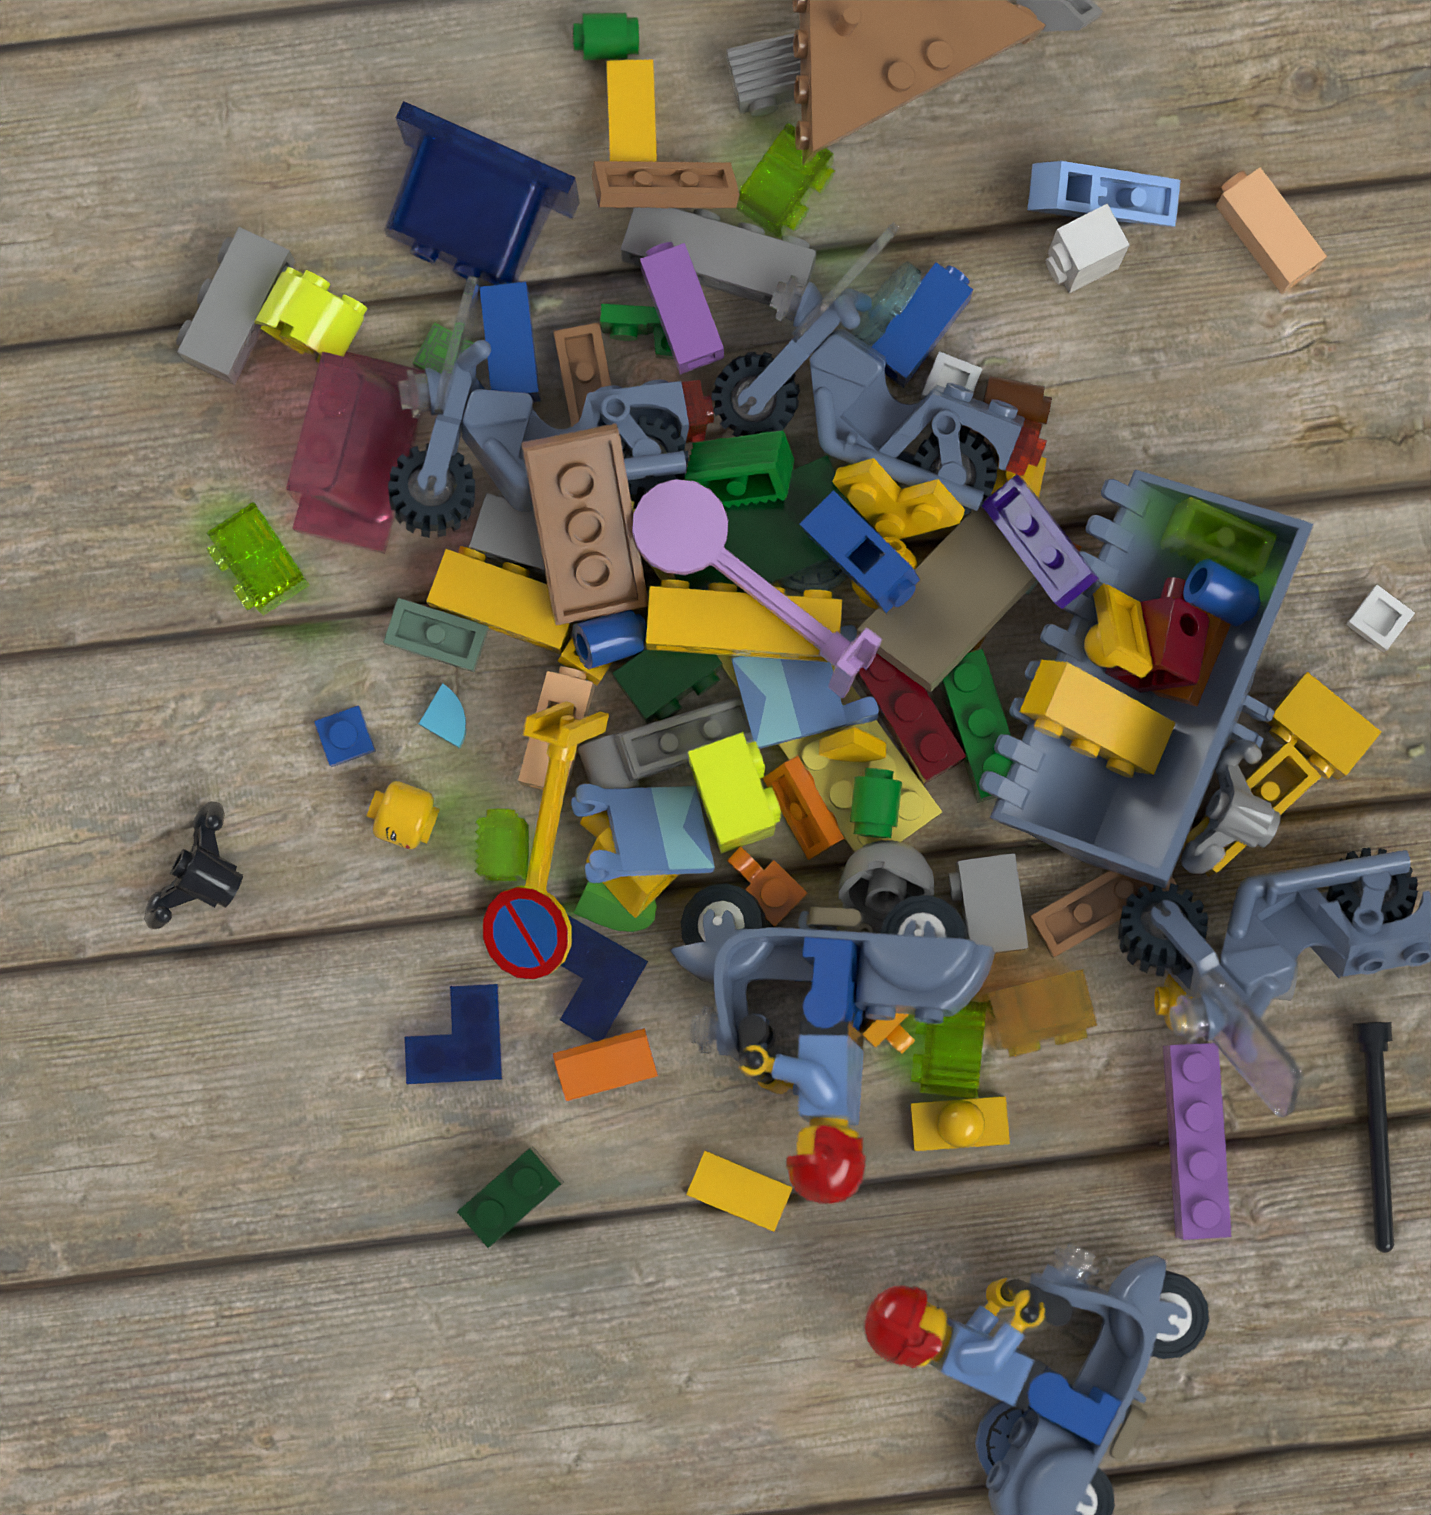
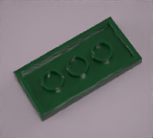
M823 456L792 470L788 494L784 501L777 498L775 502L768 500L766 503L759 501L757 505L752 502L748 506L741 503L739 507L732 504L730 508L723 505L728 519L727 540L724 548L771 585L830 559L807 536L800 526V523L833 491L851 507L848 499L832 482L836 473L828 456ZM712 565L686 575L673 574L676 580L689 582V589L708 590V584L710 583L736 585ZM736 585L737 592L747 593L738 585Z

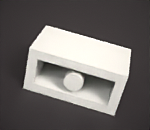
M1105 204L1058 228L1055 232L1048 251L1050 257L1046 259V264L1054 281L1057 284L1063 282L1069 293L1118 269L1126 254L1129 243L1109 205Z

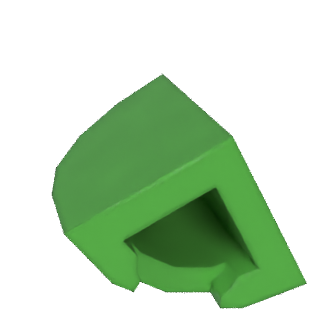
M588 881L574 910V914L616 931L635 932L647 929L654 922L657 905L654 899L634 918L602 882L591 883Z

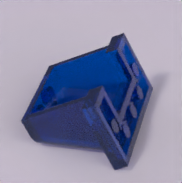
M403 101L395 118L404 144L413 148L384 229L386 235L412 247L410 253L423 261L435 264L437 259L453 265L452 271L468 281L477 283L479 278H482L495 285L517 283L550 211L553 210L573 219L580 204L576 177Z

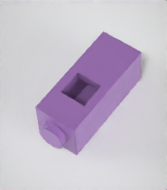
M666 242L650 248L646 252L647 257L640 259L641 271L679 374L724 359V347L685 243L674 246L673 242Z

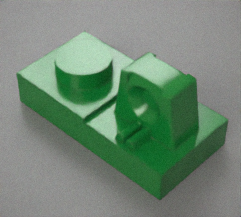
M601 304L600 324L602 333H610L611 339L620 341H635L638 339V335L654 333L656 358L674 359L655 307Z

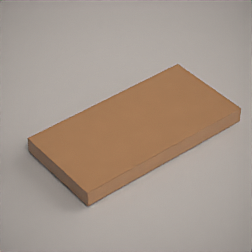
M617 424L522 442L521 446L555 624L561 625L648 607L640 552L637 550L632 535L633 510Z

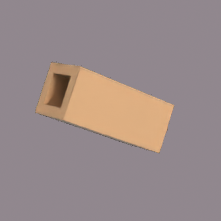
M1261 167L1248 176L1243 170L1221 186L1224 193L1216 204L1217 209L1281 294L1319 269L1327 255Z
M560 666L558 673L547 671L536 713L567 701L574 703L572 715L574 718L580 720L587 717L595 689L593 682L586 681V674L583 671ZM529 737L518 782L521 785L543 790L549 757L546 755L547 742ZM580 743L577 744L575 759L570 761L564 796H567Z

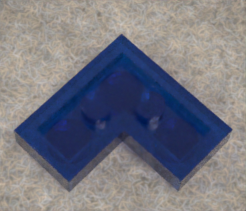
M567 915L572 926V945L565 962L560 966L583 978L560 1021L595 1041L603 1040L646 968L648 961Z
M499 984L450 986L452 1034L404 1037L406 1084L503 1080Z

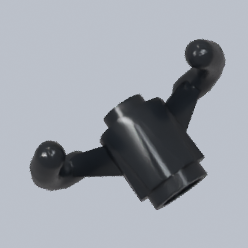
M208 802L200 808L193 821V828L195 829L193 833L194 843L191 851L183 849L179 853L170 871V874L176 878L170 885L164 887L161 891L155 892L145 908L144 920L149 928L159 929L164 927L172 918L170 908L195 899L214 908L217 904L226 908L236 895L241 885L243 874L236 871V865L221 858L219 855L215 831L222 828L225 817L224 808L219 802Z

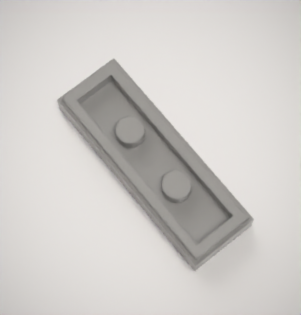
M741 696L619 733L614 737L630 782L688 764V751L742 732L747 743L753 742Z

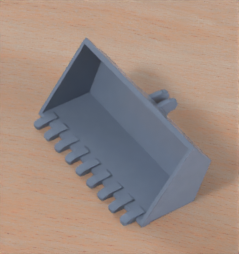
M1134 470L1128 486L1115 479H1107L1103 484L1101 496L1119 506L1113 522L1102 516L1092 515L1086 525V532L1104 544L1098 558L1086 552L1079 553L1099 579L1083 592V595L1080 594L1063 608V610L1074 615L1068 631L1056 625L1047 624L1043 628L1040 640L1042 643L1058 651L1055 661L1069 662L1176 722L1154 775L1134 772L1132 778L1112 772L1106 768L1108 760L1097 755V758H1091L1082 755L1070 748L1072 741L1062 735L1060 738L1050 737L1034 729L1035 720L1019 712L1025 699L1017 697L1013 700L1010 707V715L1028 724L1023 739L1020 741L1012 736L1001 734L994 746L996 753L1013 761L1006 778L994 772L985 771L980 779L979 788L998 798L991 813V819L1023 831L1084 863L1166 888L1222 749L1227 748L1230 738L1235 741L1242 739L1250 740L1261 748L1264 738L1237 723L1241 711L1258 721H1272L1275 711L1248 694L1253 684L1258 661L1309 539L1313 524L1156 475ZM1211 559L1251 580L1259 587L1261 602L1256 615L1241 625H1230L1197 707L1159 697L1152 691L1140 693L1105 674L1106 667L1095 665L1085 652V636L1092 626L1098 624L1093 593L1104 583L1139 602L1159 599L1166 578L1175 577L1187 580L1192 569L1201 560ZM1031 661L1025 671L1027 680L1033 681L1040 664L1039 661Z

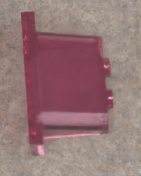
M322 351L286 486V491L298 505L292 528L295 532L385 554L395 518V511L391 510L389 504L388 481H390V471L392 466L397 467V459L402 454L406 457L410 456V448L414 446L424 405L420 407L417 381L425 380L422 379L425 378L424 370L351 352H346L343 357Z

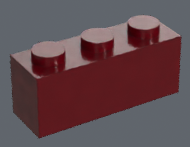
M877 653L867 670L862 667L856 673V680L866 696L874 697L876 700L879 717L923 785L963 762L966 758L965 753L928 693L921 685Z

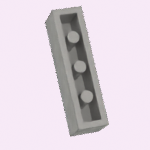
M676 208L633 209L621 246L623 262L641 267L640 259L647 257L646 252L650 248L666 242H673L674 246L685 243L700 285L786 311L789 309L796 288L798 292L804 294L805 291L803 290L806 289L810 281L816 261V250L809 249L810 244L802 239L783 236V239L779 240L764 235V229L750 223L740 222L738 227L720 222L721 218L718 215L702 209H695L693 213Z

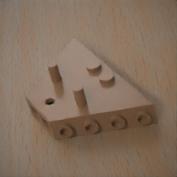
M792 0L793 12L800 13V29H796L794 33L793 54L795 58H800L801 75H797L795 79L794 100L796 104H801L802 121H798L796 124L795 146L797 150H802V165L810 162L819 151L1019 43L1026 45L1033 41L1046 25L1037 20L1034 12L1027 7L1018 4L1013 5L1007 0Z

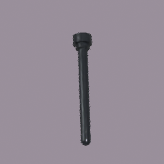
M1392 1022L1353 1023L1354 1043H1359V1052H1364L1375 1246L1378 1251L1388 1253L1394 1247V1228L1383 1051H1388V1042L1393 1041Z

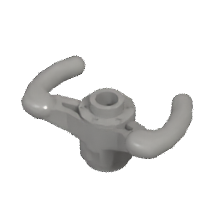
M1242 739L1234 742L1223 750L1219 756L1215 771L1218 775L1220 790H1217L1212 795L1206 809V816L1210 818V822L1204 832L1185 846L1181 858L1182 866L1192 874H1200L1212 869L1225 856L1223 847L1235 840L1251 848L1257 845L1265 847L1271 842L1277 832L1280 823V813L1271 807V803L1252 794L1238 767L1239 762L1243 758L1249 763H1256L1261 759V751L1253 741Z

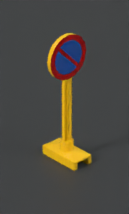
M567 701L526 717L523 735L547 742L546 755L549 757L525 886L519 885L501 892L488 905L483 918V940L489 956L503 971L516 978L534 980L553 973L565 962L572 945V926L566 910L552 894L547 892L546 887L570 761L575 759L578 743L606 732L609 714L600 711L579 720L572 716L574 703Z

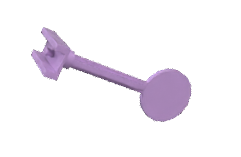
M671 480L656 485L643 495L634 511L632 535L637 550L646 561L666 573L683 575L703 570L709 565L715 567L821 650L819 654L835 666L828 688L843 699L849 692L856 673L862 667L867 670L873 662L882 639L868 628L852 643L837 631L833 634L727 551L724 545L727 540L728 519L723 504L710 489L694 481Z

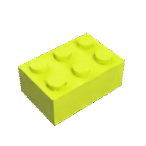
M742 732L688 751L689 766L720 854L774 836L775 823L780 822L781 810L773 788L763 789L760 778L764 777L765 765L756 741L747 743Z

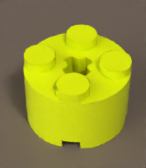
M287 267L285 272H281L254 322L255 324L262 325L260 329L302 355L304 352L312 355L315 351L319 354L316 362L337 369L364 321L363 316L367 311V307L343 294L340 298L328 292L327 290L331 284L315 273L305 270L303 274L291 267Z

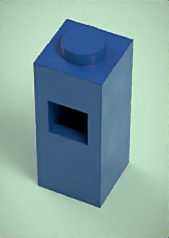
M935 262L871 346L886 358L885 375L904 388L970 302L974 289L968 286L970 281L961 271L950 265L944 268Z
M518 282L479 287L485 341L491 346V353L487 357L491 390L527 393L532 397L533 402H541L527 283Z
M835 491L829 494L800 523L807 536L885 613L893 606H902L914 594L916 590L915 585L920 581V578L913 567Z

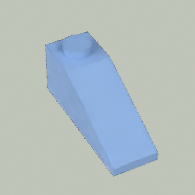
M1066 161L1033 163L1028 210L1081 217L1108 204L1114 217L1119 222L1175 227L1181 180Z

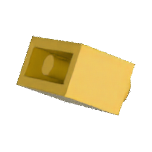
M1308 672L1297 679L1274 707L1273 711L1275 713L1272 721H1265L1272 727L1269 733L1275 740L1282 745L1290 742L1293 746L1295 745L1309 757L1307 761L1325 779H1329L1331 776L1337 780L1345 777L1381 734L1378 728Z

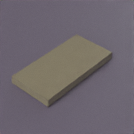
M979 507L977 511L972 510L914 570L920 581L915 585L916 590L912 597L900 607L893 606L887 613L878 607L857 629L856 638L866 628L871 630L882 639L877 654L931 693L1037 579L989 514Z

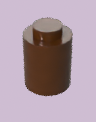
M989 375L983 402L990 405L991 400L995 399L1018 408L1017 415L1025 418L1021 430L1036 432L1038 423L1047 424L1052 397L1044 396L1045 386Z

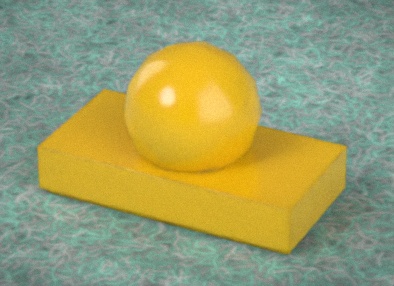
M1104 583L1093 593L1098 624L1092 626L1085 636V652L1088 658L1097 666L1112 668L1118 665L1143 678L1153 666L1141 603Z
M1006 1096L910 1103L914 1151L1010 1144Z

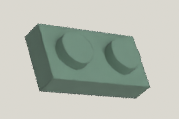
M398 598L383 643L475 673L489 627Z

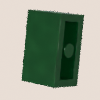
M646 648L612 674L619 687L646 724H648L655 718L657 721H661L675 715L682 708L678 701L693 690L697 696H700L721 680L717 673L723 670V663L716 654L647 650Z
M530 1147L462 1206L457 1213L485 1246L490 1248L559 1188L564 1181L534 1147Z

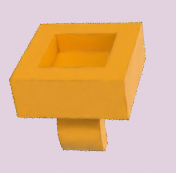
M895 1013V1020H876L870 1018L859 1031L864 1036V1039L876 1048L886 1039L901 1054L915 1041L899 1025L909 1014Z

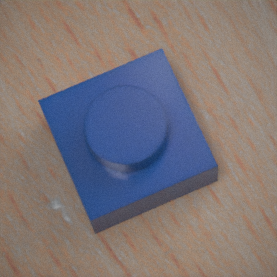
M359 705L314 721L331 767L376 752Z

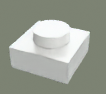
M939 352L921 398L923 399L934 386L939 385L945 388L947 383L958 384L974 392L983 368Z
M1376 585L1346 625L1384 653L1389 649L1415 612Z

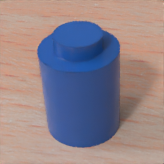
M1211 559L1201 560L1192 569L1183 590L1186 602L1233 626H1238L1245 621L1251 620L1256 615L1261 602L1259 587L1256 583Z
M632 610L595 617L574 624L572 635L578 657L585 668L592 669L641 653L644 650V641H646L647 625L644 618L640 614H635Z

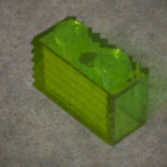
M788 122L739 190L736 207L738 211L750 217L754 222H757L761 227L766 228L779 238L782 237L787 228L794 232L798 229L810 209L804 205L814 190L822 194L836 173V170L831 168L834 153L827 148L819 151L810 162L802 165V150H797L795 146L796 127Z
M1189 497V499L1181 501V503L1176 504L1160 545L1162 550L1169 548L1171 553L1177 551L1179 557L1186 555L1188 561L1194 559L1196 564L1203 559H1211L1233 572L1251 579L1263 573L1275 543L1276 534Z
M254 502L249 503L245 508H242L239 512L207 532V535L213 542V545L207 548L208 553L221 572L228 568L231 569L239 582L232 589L247 611L256 607L264 616L310 586L268 520Z
M486 809V817H480L475 821L479 826L475 831L479 836L475 841L479 845L475 850L479 855L475 862L479 866L474 871L485 881H526L529 867L528 823L524 818H518V813H515V809Z
M970 1001L955 1015L943 1016V1023L931 1024L916 1021L915 1034L924 1036L922 1054L913 1053L910 1082L919 1083V1093L978 1098L987 1003Z

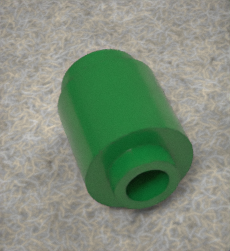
M626 12L582 13L581 23H573V50L582 51L583 61L627 60L628 55H639L638 17H627Z
M865 768L864 776H855L850 822L854 823V835L885 839L892 838V828L898 827L902 781L893 780L894 771Z

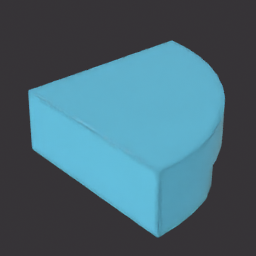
M442 683L418 724L461 749L466 736L465 712L458 697L450 688Z

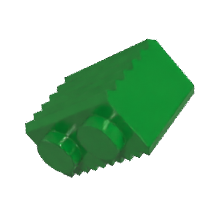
M784 431L761 432L753 435L717 438L715 440L692 443L693 449H691V455H689L690 461H688L685 480L694 481L710 489L724 506L730 508L733 504L739 507L741 503L748 506L750 502L757 505L759 501L766 503L768 500L775 502L777 498L782 501L786 499L794 457Z

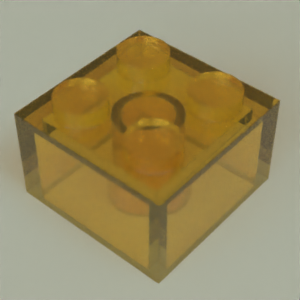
M1083 969L981 995L995 1050L1007 1049L1009 1057L1041 1050L1039 1040L1051 1037L1054 1038L1055 1045L1088 1038L1086 1028L1098 1026Z

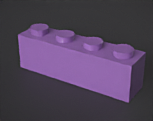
M1218 1043L1163 1046L1175 1237L1182 1240L1232 1237Z

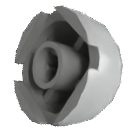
M880 840L864 845L849 858L840 878L839 899L843 902V908L859 911L862 915L861 923L869 924L875 932H881L885 917L898 903L909 897L922 895L934 897L933 871L927 861L915 848L898 841Z

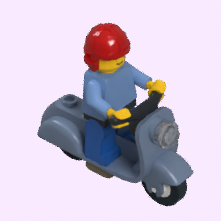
M727 883L710 885L697 892L685 906L680 922L682 940L685 945L670 950L679 964L701 981L714 984L717 1011L714 1010L713 1006H703L700 1015L693 1016L690 1030L691 1042L698 1044L700 1053L710 1054L712 1050H718L719 1055L733 1057L739 1062V1070L743 1074L757 1080L760 1087L775 1094H783L792 1089L793 1094L799 1096V1116L807 1121L809 1126L801 1128L797 1134L796 1155L787 1156L786 1169H788L790 1182L796 1192L810 1202L819 1204L844 1202L856 1193L863 1181L866 1167V1156L863 1154V1137H860L857 1131L848 1127L859 1124L864 1036L859 1031L862 1025L863 1010L866 1011L867 1018L876 1020H895V1013L914 1014V1020L917 1022L943 1023V1016L955 1015L981 989L990 972L995 951L990 946L978 945L972 940H967L966 926L957 910L943 899L928 895L909 897L895 905L885 917L880 934H875L869 924L861 923L862 915L859 911L828 907H810V912L802 911L798 923L800 929L766 928V918L758 900L744 888ZM767 979L812 982V989L805 997L803 1003L804 1014L808 1021H800L799 1059L780 1054L777 1055L776 1059L768 1057L767 1050L774 1045L776 1034L769 1025L770 1020L761 1014L749 1015L746 988L750 981Z
M1069 1242L1065 1251L1056 1246L1053 1253L1057 1257L1052 1266L1047 1264L1043 1274L1031 1273L1030 1283L1020 1279L1007 1281V1278L991 1282L986 1289L988 1303L985 1307L980 1305L966 1325L947 1317L942 1308L927 1302L926 1290L917 1286L899 1285L889 1287L877 1295L866 1312L863 1328L866 1340L875 1353L896 1366L904 1365L915 1369L916 1367H924L929 1363L941 1373L1025 1411H1027L1028 1407L1035 1410L1030 1411L1025 1418L1020 1417L1016 1421L1009 1435L1011 1446L1003 1462L997 1461L988 1475L986 1487L989 1488L988 1497L994 1515H1112L1115 1508L1114 1490L1106 1473L1098 1466L1120 1423L1122 1425L1110 1447V1455L1115 1460L1123 1461L1129 1455L1146 1421L1147 1413L1142 1410L1141 1403H1145L1147 1398L1137 1389L1147 1370L1150 1357L1164 1360L1180 1358L1194 1350L1205 1337L1209 1323L1208 1303L1200 1288L1186 1276L1166 1271L1165 1259L1154 1255L1135 1261L1122 1270L1107 1292L1097 1286L1088 1284L1091 1275L1097 1276L1100 1270L1091 1265L1095 1255ZM1014 1306L1015 1317L1010 1324L1004 1322L995 1336H990L989 1333L999 1321L996 1317L998 1312L1003 1308ZM1072 1307L1097 1312L1102 1316L1103 1323L1100 1333L1072 1386L1056 1371L1017 1347L1025 1337L1021 1334L1025 1327L1032 1328L1038 1326L1043 1319L1054 1326L1065 1325L1072 1317Z

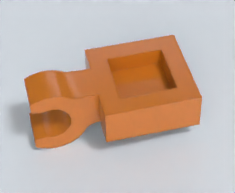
M739 847L727 860L750 883L745 890L758 900L765 913L766 920L773 927L808 894L775 860L763 869L742 847Z

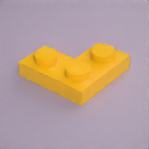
M875 458L838 468L832 481L882 538L893 537L903 539L960 524L965 512L962 505L939 479L901 489Z

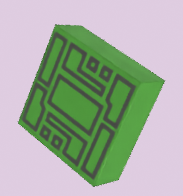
M434 322L413 361V365L425 372V368H431L448 377L449 381H452L459 354L474 343Z

